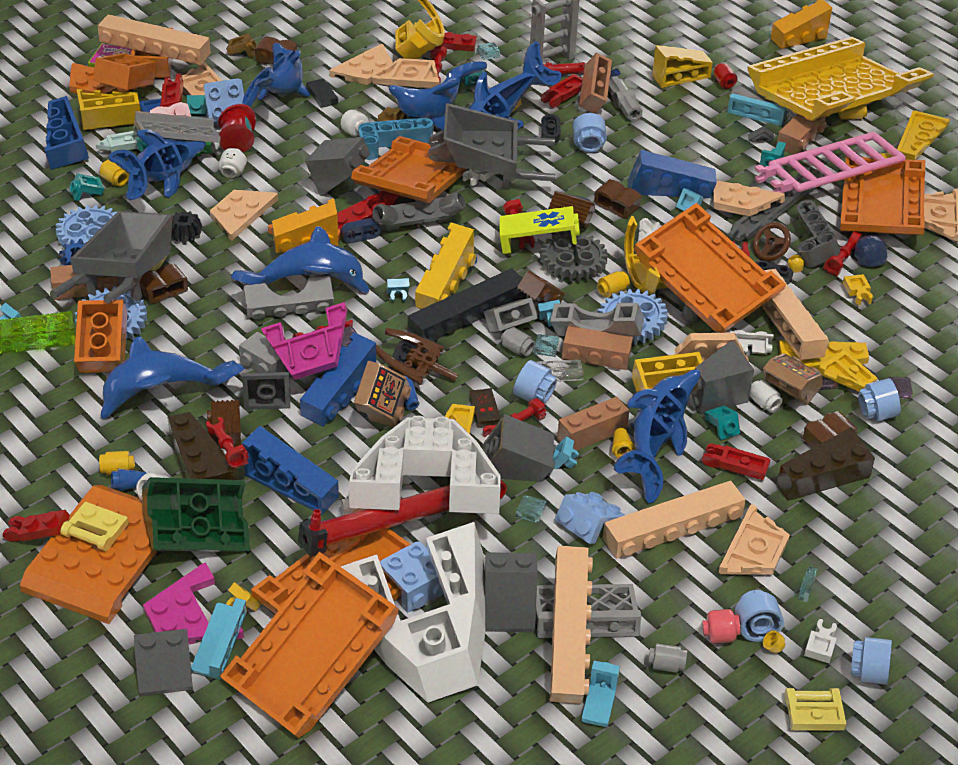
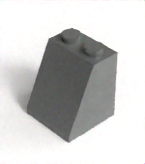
M363 137L324 140L305 160L319 195H324L350 177L352 171L360 166L370 153Z
M730 341L695 367V370H700L701 374L691 391L689 401L691 406L695 407L700 415H703L705 411L723 405L729 408L748 403L754 368L736 344Z
M506 414L503 415L483 444V451L500 474V479L542 482L547 474L550 475L555 466L553 461V454L556 449L554 434Z
M485 552V632H535L538 573L537 553Z

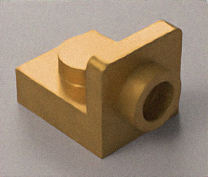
M248 33L230 39L226 50L229 55L240 54L246 51L248 56L253 58L257 43Z
M389 106L378 115V122L408 119V116L399 108L396 110Z

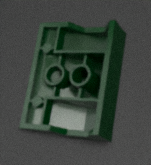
M150 477L142 486V502L152 550L249 552L248 522L243 518L242 508L245 481Z

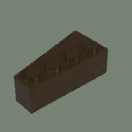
M191 412L167 417L169 436L184 478L239 480L238 469L228 465L225 459L226 454Z
M852 427L782 464L780 466L777 486L785 498L790 501L870 478L875 457Z

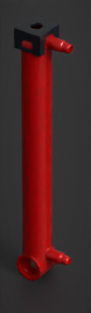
M500 479L501 499L507 491V486ZM450 485L400 499L399 510L364 509L321 522V511L315 509L311 519L300 522L298 543L311 557L319 552L325 553L326 546L449 511Z

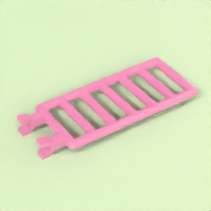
M871 132L770 161L769 166L766 167L762 165L755 166V170L761 173L755 176V181L759 184L767 180L768 177L779 175L784 181H771V185L777 188L773 190L774 192L784 193L793 189L797 192H802L901 163L906 158L876 132ZM873 140L893 157L885 159L866 142ZM857 145L876 162L867 163L849 146ZM832 151H842L859 167L850 168ZM823 154L842 172L834 174L815 156ZM806 159L825 177L817 179L798 161ZM789 164L808 182L800 184L781 166Z

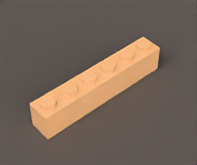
M109 14L98 25L100 42L201 65L211 54L209 37Z
M776 269L764 270L766 273H768L769 271H772V272L775 273L784 283H786V282L784 281L783 277L780 276V274L777 272ZM786 284L785 289L763 304L762 308L800 360L825 357L826 348L829 345L827 335L823 333L801 301L795 296L792 289Z
M728 481L604 522L602 539L616 559L629 556L664 542L673 541L679 537L694 534L697 531L715 527L730 520H736L743 516L746 500L732 481Z
M558 546L556 551L550 702L582 704L584 695L589 694V679H585V670H589L590 654H585V647L590 645L591 630L586 629V621L591 619V605H587V596L591 597L592 581H587L588 573H592L593 558L588 557V548Z

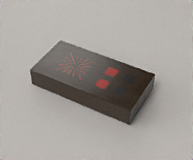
M492 388L470 390L469 397L472 406H475V418L478 428L497 425L501 418Z

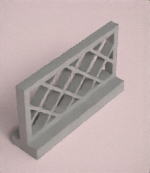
M135 111L134 132L149 129L157 132L163 138L220 143V136L213 127V118Z
M633 584L592 585L591 595L601 594L602 597L596 599L593 596H587V602L592 604L591 619L586 621V629L591 630V637L640 636L641 612L637 607ZM554 585L537 586L536 619L538 638H552ZM628 593V596L622 599L616 594ZM549 594L553 597L549 600H546L540 595ZM611 600L615 602L616 605L614 607H610L609 605L605 604V602Z

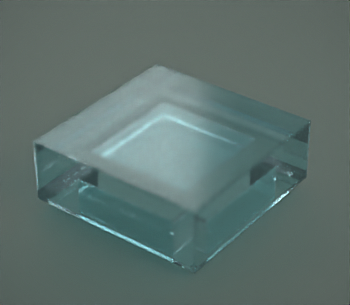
M495 42L477 46V51L483 60L500 58V51Z
M538 334L534 354L556 357L559 337Z
M523 495L516 511V517L539 523L546 508V501Z
M811 566L807 568L801 584L799 600L808 602L815 584L817 568Z

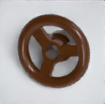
M771 222L762 226L753 239V250L756 256L767 262L776 261L784 256L791 243L789 230L785 225L778 222ZM776 228L781 230L785 238L773 236L770 229ZM764 234L766 237V245L763 248V250L760 251L759 241L761 236Z

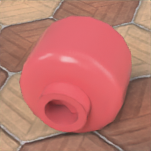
M731 609L711 610L707 614V620H702L703 635H709V639L713 644L734 642L737 635L741 633L738 614L734 615Z

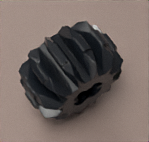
M184 211L182 213L175 212L172 218L171 240H176L177 243L181 241L187 243V241L194 242L195 238H200L202 222L198 218V214H192L191 211L184 213Z

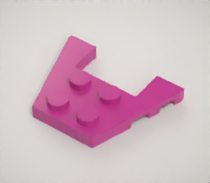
M345 302L325 308L328 327L294 338L285 339L284 328L281 322L261 328L263 334L294 380L338 367L348 310Z
M206 562L143 604L144 612L154 632L187 629L189 644H196V640L203 639L209 622L192 592L215 584L214 576ZM242 627L239 631L237 639L244 638V631Z

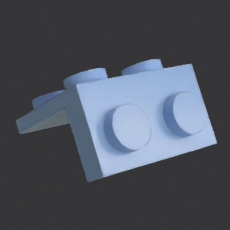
M239 78L205 83L203 86L208 112L206 118H213L214 125H218V118L222 111L229 106L242 104L244 90L242 80Z
M576 492V494H565L554 520L589 544H594L604 522L625 516V514L620 512V507L603 501V497L598 493L590 492L589 494Z
M414 542L380 561L382 570L402 590V608L407 613L422 607L430 600L444 594L428 549L421 542Z

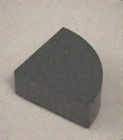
M764 126L748 134L749 141L757 143L756 140L769 142L775 139L774 133Z

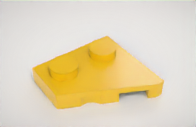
M846 350L826 361L817 369L822 376L858 392L861 389H865L866 384L876 382L878 379Z

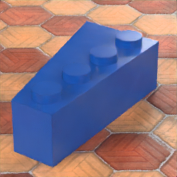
M65 96L48 101L47 145L45 153L51 170L88 159L89 155L68 97Z
M640 150L628 178V188L636 190L641 195L680 197L683 188H686L703 198H710L717 184L715 168Z
M354 332L350 336L351 343L347 347L342 346L340 350L338 367L325 370L322 379L317 378L301 397V416L322 427L328 421L333 420L336 414L356 396L367 362H376V342Z
M259 426L242 442L249 456L247 459L248 464L244 465L246 477L311 510L319 509L321 515L339 498L337 479L263 427Z

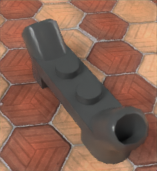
M453 192L446 197L435 198L431 203L416 201L391 206L378 204L372 211V218L376 224H379L381 230L396 231L400 230V226L438 220V223L452 221L457 213L465 210L466 203L461 193Z

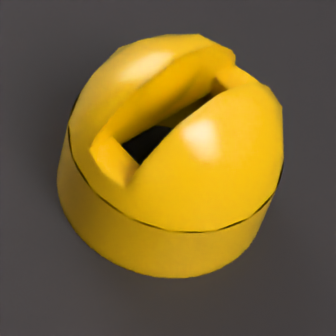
M792 255L787 261V266L794 273H799L803 270L804 260L800 255Z
M772 630L765 635L763 646L770 652L779 653L785 648V638L779 632Z

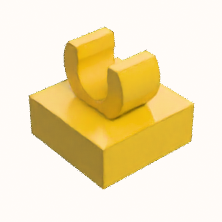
M235 582L228 589L234 597H231L226 605L233 606L235 599L239 598L246 600V610L249 607L256 612L262 604L246 589Z

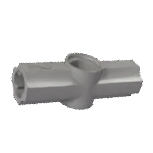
M618 76L611 77L608 91L612 95L615 108H621L627 119H630L631 122L637 121L642 116L643 110L636 102L634 90L628 89Z

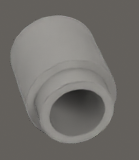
M515 327L505 330L501 338L504 347L520 356H529L535 347V341L532 340V337Z
M656 643L655 648H650L648 663L653 664L654 670L678 673V670L685 671L687 650H681L679 646Z

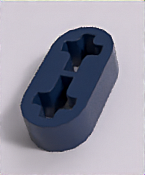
M373 218L349 222L341 228V234L347 243L374 239L381 232L379 224H376Z

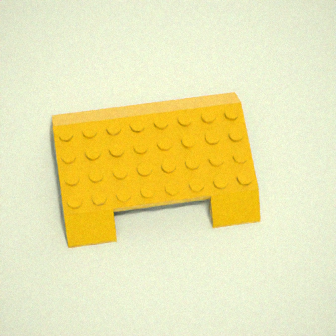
M854 37L747 67L758 94L764 96L767 100L778 103L781 107L792 110L793 113L804 116L805 119L810 121L830 116L833 113L843 112L846 109L856 108L859 105L869 104L875 100H882V98L888 96H895V94L907 92L917 88L934 76V73L920 67L899 73L863 56L865 42Z

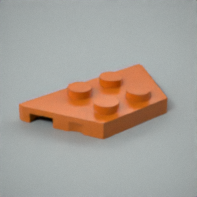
M72 63L69 82L70 92L77 94V89H83V93H94V90H101V94H112L113 91H118L117 87L100 86V82L93 81L94 67Z

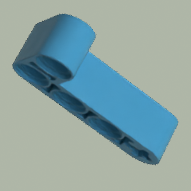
M414 118L360 124L358 128L359 137L364 138L370 153L366 159L374 160L378 158L379 148L391 147L392 141L399 136L430 143L429 138L433 135V121L429 118Z

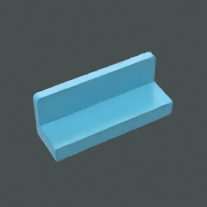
M733 93L729 99L727 113L782 126L787 116L786 107H781L777 104Z
M236 598L233 606L222 603L216 604L191 666L193 673L221 680L220 675L225 670L247 613L246 600Z

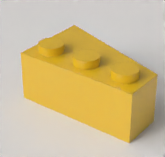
M700 352L636 359L631 376L636 392L652 389L659 381L668 376L684 375L691 370H695V367L701 364L703 360Z

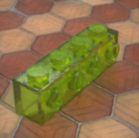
M72 311L0 320V354L75 345L76 335Z

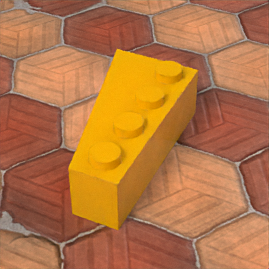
M450 223L448 237H443L440 242L439 255L434 254L430 264V271H425L415 291V306L417 308L423 309L451 296L452 293H456L461 279H465L467 270L470 266L474 265L476 260V254H474V229Z

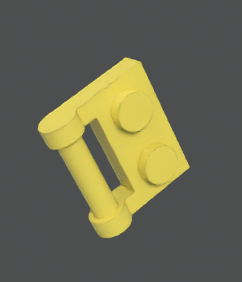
M84 502L69 521L64 522L61 527V535L79 538L97 545L98 549L107 551L129 524L128 517Z
M785 688V703L788 708L791 730H845L846 720L839 688H830L829 691H795L794 688ZM797 701H815V702H797Z

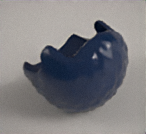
M870 235L857 240L854 247V257L858 259L860 265L864 267H877L885 264L887 261V246L880 237Z

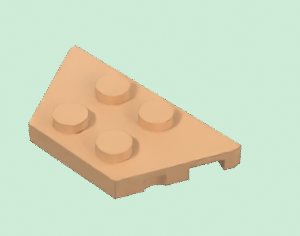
M380 44L330 69L329 76L335 78L336 75L345 76L346 81L368 85L372 83L373 75H382L384 73L383 69L392 65L393 62L384 45Z
M399 58L392 65L384 68L382 75L372 76L373 84L432 88L440 84L434 60Z
M203 62L196 70L192 68L187 74L182 75L184 83L183 92L186 95H205L203 88L205 83L222 80Z
M717 180L714 188V209L746 216H752L759 211L771 208L772 202L778 201L783 203L785 201L784 193L764 190L759 187L743 186L739 183L733 184Z
M953 189V193L945 195L943 191L935 192L934 194H924V228L957 242L958 189Z
M233 190L210 210V217L214 222L218 223V227L222 231L225 230L227 232L229 240L233 241L278 201V193Z
M690 333L684 339V342L675 348L674 354L700 352L702 360L705 361L728 342L733 341L749 362L748 356L744 354L743 347L738 342L735 333Z
M751 504L719 567V573L773 574L790 535L782 528L776 526L775 522L769 517L763 518L757 513V507Z

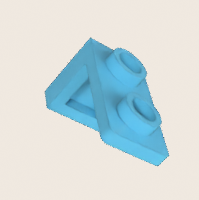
M593 662L589 694L586 698L582 722L603 727L608 726L620 666L608 662Z

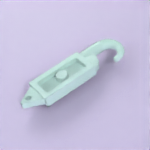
M130 131L107 135L106 139L96 144V148L109 150L111 153L116 150L138 149L135 139L138 137L137 132Z

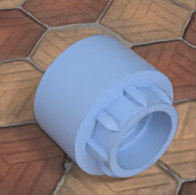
M586 113L574 120L572 125L573 139L578 148L585 152H595L605 144L607 140L604 119L600 115Z
M529 360L518 375L513 394L528 402L537 398L544 404L551 397L556 387L557 379L552 375V370L533 360Z
M890 378L868 383L865 385V389L860 390L858 394L859 405L866 418H874L875 421H880L900 415L899 395Z
M761 590L749 591L740 598L735 607V615L738 614L741 633L747 640L762 642L769 631L775 630L780 633L783 629L784 619L778 602L773 595Z
M865 637V641H855L853 645L851 674L861 677V682L888 685L892 640Z

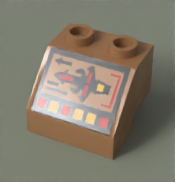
M785 353L771 358L763 368L764 380L806 405L809 404L823 386L820 371L814 367L804 365L795 356L790 357Z
M368 361L354 404L357 411L367 413L370 421L395 427L398 420L401 421L403 418V404L405 399L408 400L410 397L411 387L406 377L380 363Z

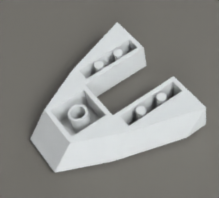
M407 417L383 435L351 470L349 508L399 510L403 475L451 477L449 512L499 514L500 474L478 442L454 419H448L447 417Z
M475 522L426 538L428 553L448 605L400 621L397 614L394 624L374 649L385 664L428 703L478 686L485 638L484 554ZM377 555L341 566L394 604Z

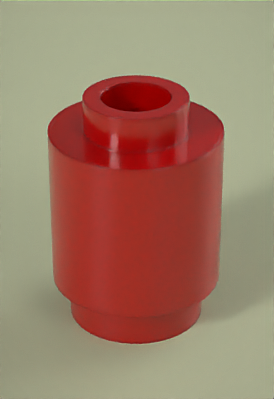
M720 63L714 68V77L722 88L730 89L737 83V75L729 65Z

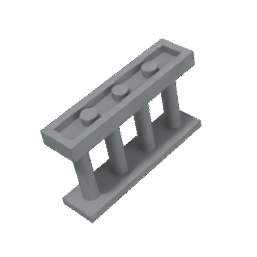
M540 0L532 1L530 45L535 41L539 42L542 59L559 53L568 60L575 58L580 0H556L547 4H543ZM562 7L561 15L545 20L546 11ZM561 23L560 31L544 35L545 27ZM560 38L559 46L543 51L544 43Z

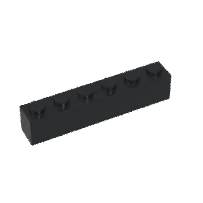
M511 268L408 315L407 332L433 342L484 318V311L525 299L526 294L518 290L517 287L523 277Z

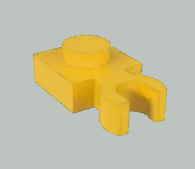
M864 274L844 276L843 285L849 296H856L855 303L861 305L862 299H864L868 304H871L873 295L870 293L871 287Z

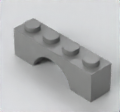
M330 276L308 278L305 288L293 296L278 295L272 292L266 283L244 286L247 318L262 319L265 316L272 315L281 317L289 313L304 314L315 310L323 312L326 311L325 308L333 306L334 303Z
M575 303L554 304L550 322L557 336H565L568 326L626 336H641L644 316L638 303H617L612 311L606 313H593L580 308Z

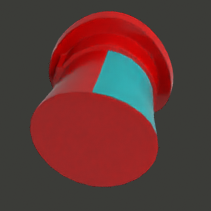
M245 104L229 106L222 111L218 118V124L221 128L219 144L224 150L236 148L241 152H245L254 143L255 113Z

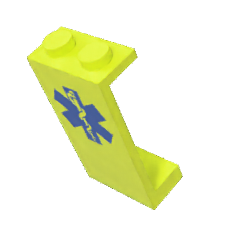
M573 206L500 216V241L503 254L511 253V238L571 230L572 242L577 244L576 236H580L578 213L574 214Z

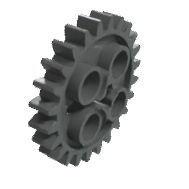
M567 231V235L559 232V237L552 235V239L547 238L546 243H542L540 262L543 263V268H547L548 273L554 271L553 276L561 275L562 280L565 277H569L570 281L573 278L581 281V277L589 280V275L595 278L596 273L601 274L602 269L606 268L607 249H604L605 245L600 244L599 239L593 240V235L586 237V233H583L580 236H576L577 244H573L569 231Z

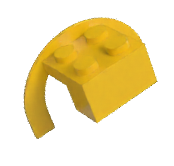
M429 0L418 1L432 19L430 22L424 24L419 19L413 25L408 20L395 30L396 51L404 59H420L428 50L431 51L443 43L445 35L444 26Z
M631 216L624 240L627 271L633 285L637 289H640L642 293L648 291V295H652L657 289L668 287L660 280L657 268H654V270L647 268L640 262L637 254H634V236L637 223L634 216Z

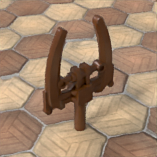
M391 328L385 329V335L400 338L417 345L416 349H410L406 356L407 361L404 364L376 345V354L387 365L419 385L422 384L423 379H426L431 370L456 382L459 374L436 363V360L440 357V352L444 350V346L409 332ZM412 364L418 366L416 369L411 368Z

